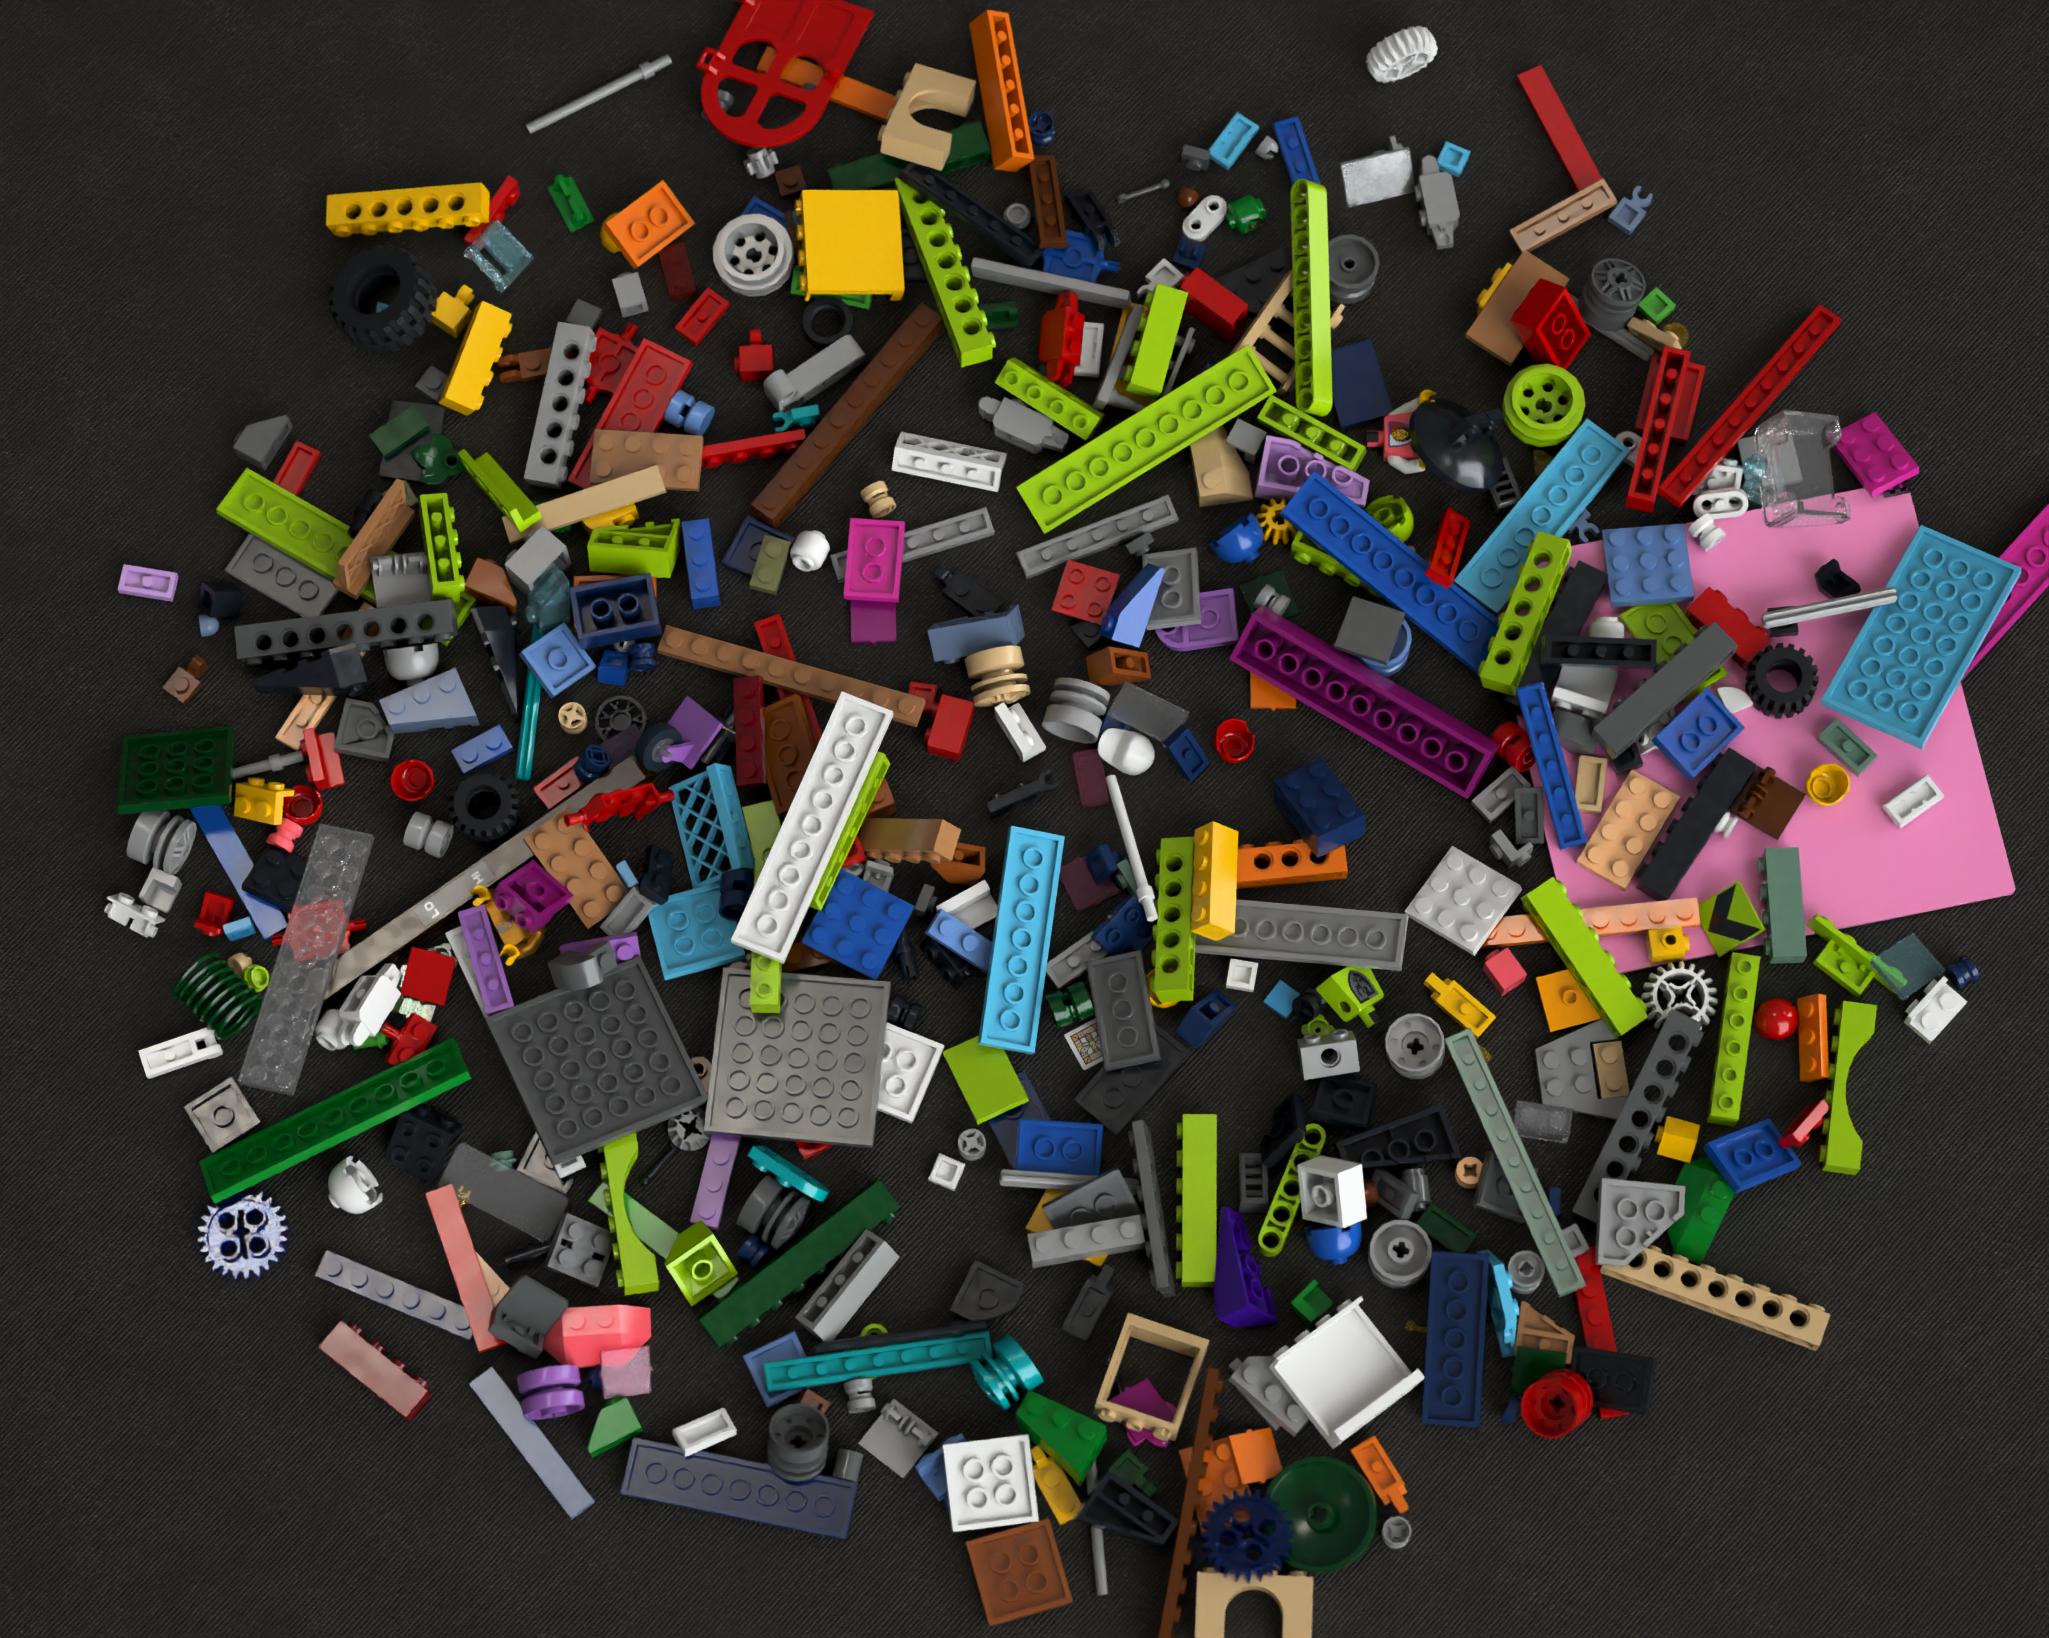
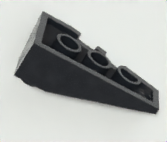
M505 606L474 607L471 609L476 626L515 723L519 722L517 637L514 629L519 628L513 612L507 613Z
M356 642L321 652L322 658L315 661H308V659L298 661V665L293 670L281 668L252 680L256 692L266 694L349 695L350 697L364 694L365 690L371 689L363 658Z

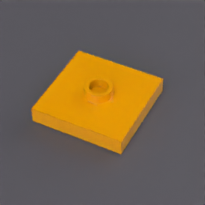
M1568 969L1535 978L1549 1032L1602 1019Z

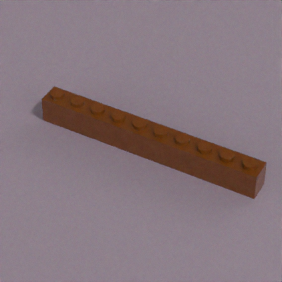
M923 303L917 306L751 504L753 516L775 529L781 524L942 332V317Z

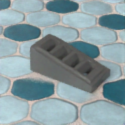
M1503 457V473L1501 477L1506 476V480L1497 482L1488 490L1496 515L1510 512L1522 498L1506 457ZM1509 485V489L1498 492L1496 488ZM1512 494V498H1508L1505 500H1500L1499 498L1505 495Z
M1239 1153V1212L1267 1213L1269 1204L1268 1167L1262 1164L1261 1153ZM1245 1165H1261V1168H1245ZM1245 1176H1261V1179H1245ZM1246 1188H1261V1190H1246Z

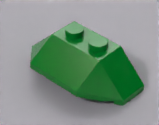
M1709 1157L1684 1164L1675 1185L1685 1186L1684 1215L1666 1229L1673 1253L1686 1257L1690 1262L1698 1266L1702 1263L1735 1194Z

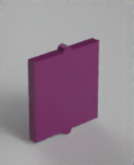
M850 600L851 643H871L876 645L883 642H897L895 602Z
M1148 1378L1131 1388L1126 1387L1123 1393L1109 1400V1402L1168 1422H1172L1174 1415ZM1121 1421L1135 1443L1153 1432L1146 1428H1142V1431L1129 1429L1126 1427V1422Z

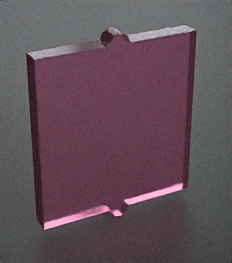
M1088 855L1082 858L1076 857L1073 862L1060 867L1059 877L1077 913L1094 905L1100 906L1101 902L1119 894L1111 876L1105 881L1096 883L1085 860Z
M649 1346L600 1351L601 1372L598 1373V1376L601 1377L602 1398L652 1393L650 1372L653 1371V1368L650 1366Z

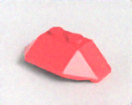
M628 1305L567 1308L546 1333L543 1349L562 1365H575L578 1368L596 1367L598 1364L600 1366L624 1365L652 1337L651 1309Z

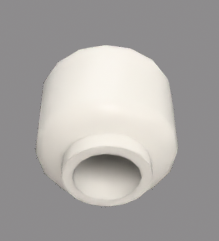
M816 530L803 531L798 535L791 547L790 557L793 564L802 571L817 570L822 566L827 557L830 546L821 532Z
M1596 617L1595 622L1589 625V637L1624 638L1625 627L1623 623L1618 622L1617 617Z
M327 1010L315 1028L318 1043L331 1051L346 1047L340 1046L336 1039L339 1029L344 1023L340 1018V1010Z

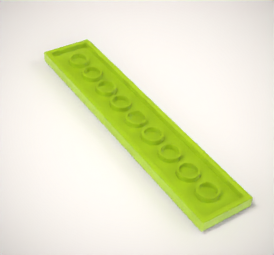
M1248 344L1018 485L1016 489L1045 534L1267 398L1277 390Z
M248 468L245 469L216 509L218 515L333 581L339 574L337 563L354 540L348 535L350 526ZM391 550L388 555H396L397 553ZM371 578L360 596L376 605L373 579ZM463 591L460 592V602L455 603L458 629L471 613V609L477 604L474 597ZM427 617L423 620V630L431 628L433 624L432 617ZM450 641L441 642V643H443L444 645L447 646Z

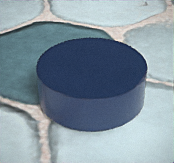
M1514 1395L1511 1396L1501 1422L1508 1425L1513 1424L1521 1405V1398Z

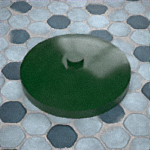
M1307 1457L1285 1467L1269 1485L1262 1504V1525L1268 1543L1283 1561L1306 1572L1329 1573L1349 1566L1365 1552L1375 1533L1377 1505L1368 1482L1352 1466L1331 1457Z

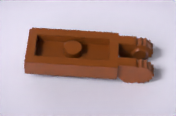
M552 348L518 353V355L501 356L497 362L499 367L520 365V371L511 370L500 374V381L503 383L527 382L546 378ZM572 350L568 353V359H574Z

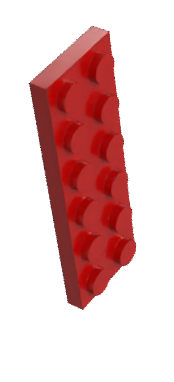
M644 338L595 429L656 433L664 419L671 399L679 391L693 363ZM594 432L567 480L583 490L596 486L590 484Z

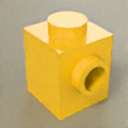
M1682 926L1651 929L1646 934L1650 964L1683 960L1686 951L1690 949L1688 935L1683 934Z
M1667 1116L1664 1126L1658 1125L1654 1142L1659 1143L1657 1154L1690 1163L1700 1125Z

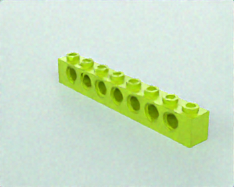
M894 178V190H898L902 215L961 368L991 360L993 348L996 347L993 333L988 332L986 329L987 318L984 310H979L977 306L979 303L977 291L975 288H970V274L967 266L962 267L960 262L962 260L961 251L958 244H953L951 239L953 238L952 227L949 222L945 223L943 218L945 211L900 179Z

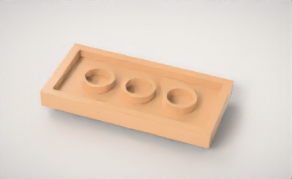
M1632 769L1577 859L1576 864L1625 891L1678 803L1680 796Z

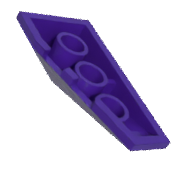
M1224 1206L1220 1210L1214 1284L1215 1313L1219 1320L1234 1328L1278 1323L1269 1288L1263 1289L1258 1274L1262 1273L1261 1266L1256 1264V1261L1250 1255L1249 1250L1252 1249V1243L1241 1214Z

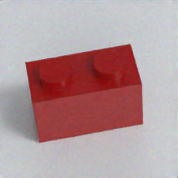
M944 694L941 696L940 703L935 701L931 718H935L933 727H927L924 737V743L927 744L929 754L960 761L975 711L974 702Z

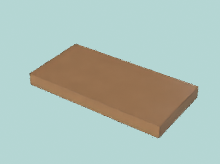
M1524 250L1472 324L1465 338L1508 366H1511L1525 346L1510 321L1515 310L1519 308L1530 289L1535 286L1540 278L1564 287L1570 279Z

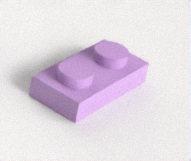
M123 564L118 591L122 594L173 602L179 576L175 572Z

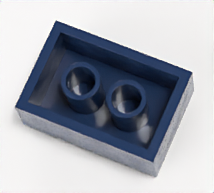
M651 573L569 588L581 650L662 635Z
M1323 758L1274 780V801L1317 858L1365 835L1364 812Z

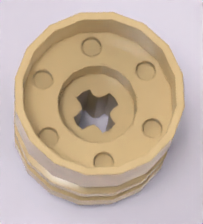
M1020 646L996 647L977 652L965 658L968 678L982 680L971 686L972 693L978 694L973 697L975 706L996 707L1003 702L1007 705L1031 693L1029 685L1023 684L1028 679L1027 674L1014 673V671L1024 666Z

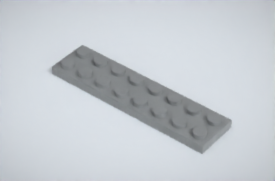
M1236 899L1235 933L1218 941L1196 933L1195 953L1401 971L1409 917L1407 914Z

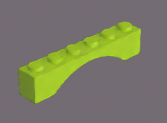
M1843 1001L1839 1009L1835 1008L1833 1025L1837 1026V1035L1831 1038L1830 1052L1835 1054L1834 1063H1829V1078H1827L1832 1080L1831 1090H1826L1824 1100L1830 1108L1828 1110V1118L1824 1117L1825 1120L1822 1123L1821 1134H1825L1826 1138L1825 1145H1820L1818 1161L1823 1162L1822 1171L1856 1175L1860 1170L1863 1141L1855 1131L1848 1113L1846 1081L1855 1055L1874 1034L1877 1005Z
M633 1133L597 1148L598 1153H603L604 1162L600 1163L601 1178L608 1181L609 1189H604L605 1204L612 1208L613 1216H608L610 1233H615L617 1243H612L614 1260L620 1261L621 1270H616L618 1287H624L625 1296L659 1291L655 1255L635 1235L624 1207L625 1183L633 1164L638 1158L636 1133Z

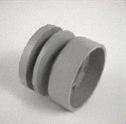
M1055 679L1054 691L1050 696V700L1054 704L1047 706L1042 723L1043 728L1051 734L1066 740L1079 743L1097 742L1102 726V721L1098 717L1105 715V706L1108 705L1110 694L1103 688L1080 679Z
M167 810L142 812L132 829L127 845V856L145 865L153 860L154 868L163 869V872L175 875L181 869L191 851L197 830L196 823L188 819L184 821V818L179 815L173 817L170 821V812Z
M1420 1013L1406 1014L1396 1019L1389 1027L1385 1037L1386 1053L1392 1068L1397 1073L1409 1079H1424L1434 1074L1441 1067L1445 1057L1444 1035L1440 1026L1431 1017ZM1415 1043H1419L1420 1048L1423 1049L1418 1050L1417 1055L1412 1054V1050L1409 1048L1414 1047Z

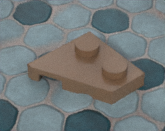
M1521 1301L1513 1357L1516 1355L1517 1345L1567 1353L1565 1365L1570 1366L1575 1336L1566 1329L1557 1326L1546 1315L1543 1316L1534 1310L1527 1302Z

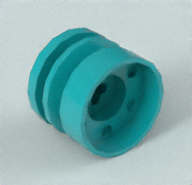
M1006 1334L993 1344L994 1351L998 1356L995 1360L987 1353L982 1352L980 1356L986 1365L985 1367L975 1358L969 1362L975 1380L982 1391L1003 1411L1010 1407L1005 1394H1008L1014 1402L1019 1401V1396L1015 1389L1017 1385L1028 1393L1029 1390L1032 1391L1044 1381L1033 1362L1009 1334Z

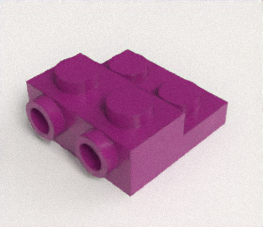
M532 860L499 882L492 898L499 910H506L515 918L518 927L521 929L527 928L531 933H534L547 924L554 913L569 904L574 895L535 860Z

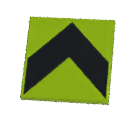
M1736 881L1698 905L1700 923L1718 957L1725 955L1765 930L1740 881Z

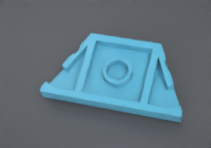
M1489 1250L1478 1251L1477 1254H1489L1487 1288L1489 1297L1487 1298L1502 1358L1512 1357L1515 1347L1516 1316L1519 1315L1517 1300L1512 1299L1510 1288H1512L1511 1274L1509 1271H1505L1504 1264Z

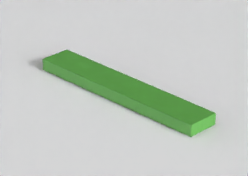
M605 1179L588 1201L605 1215L613 1216L611 1206H606L604 1189H609L608 1181ZM624 1192L626 1215L635 1235L642 1243L666 1260L679 1233ZM736 1276L713 1291L711 1295L719 1300L735 1288L740 1279Z

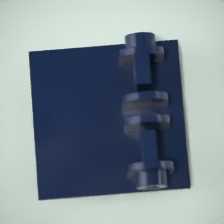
M1132 895L1127 896L1126 899L1122 898L1121 902L1113 909L1114 911L1111 910L1109 912L1112 917H1104L1106 924L1102 922L1093 930L1094 934L1091 938L1097 944H1101L1111 956L1142 950L1153 938V925L1156 923L1154 921H1147L1143 907Z

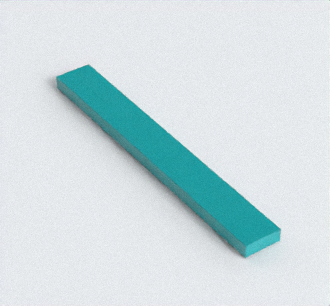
M989 1331L964 1334V1337L953 1338V1336L768 1362L763 1363L766 1392L770 1393L969 1364L974 1358L978 1362H983L980 1356L982 1352L987 1353L992 1358L993 1353Z

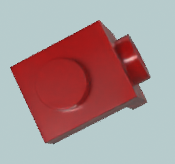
M210 890L207 891L200 917L195 921L194 927L201 929V933L208 936H217V934L223 933V925L228 924L230 921L235 898Z

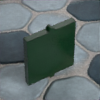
M1517 1345L1514 1365H1511L1513 1374L1510 1392L1524 1394L1531 1384L1545 1374L1556 1369H1565L1567 1353Z

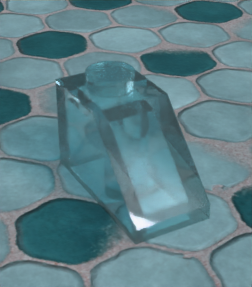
M558 565L552 566L528 594V607L525 608L526 616L530 623H534L539 632L558 627L562 623H570L569 581Z

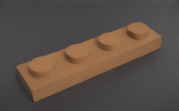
M1603 178L1512 228L1509 232L1521 254L1524 250L1531 252L1616 205L1617 199Z

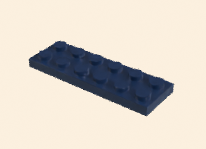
M1432 1251L1422 1424L1480 1427L1489 1254Z

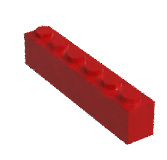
M1664 346L1625 507L1650 513L1653 511L1691 355L1690 351Z

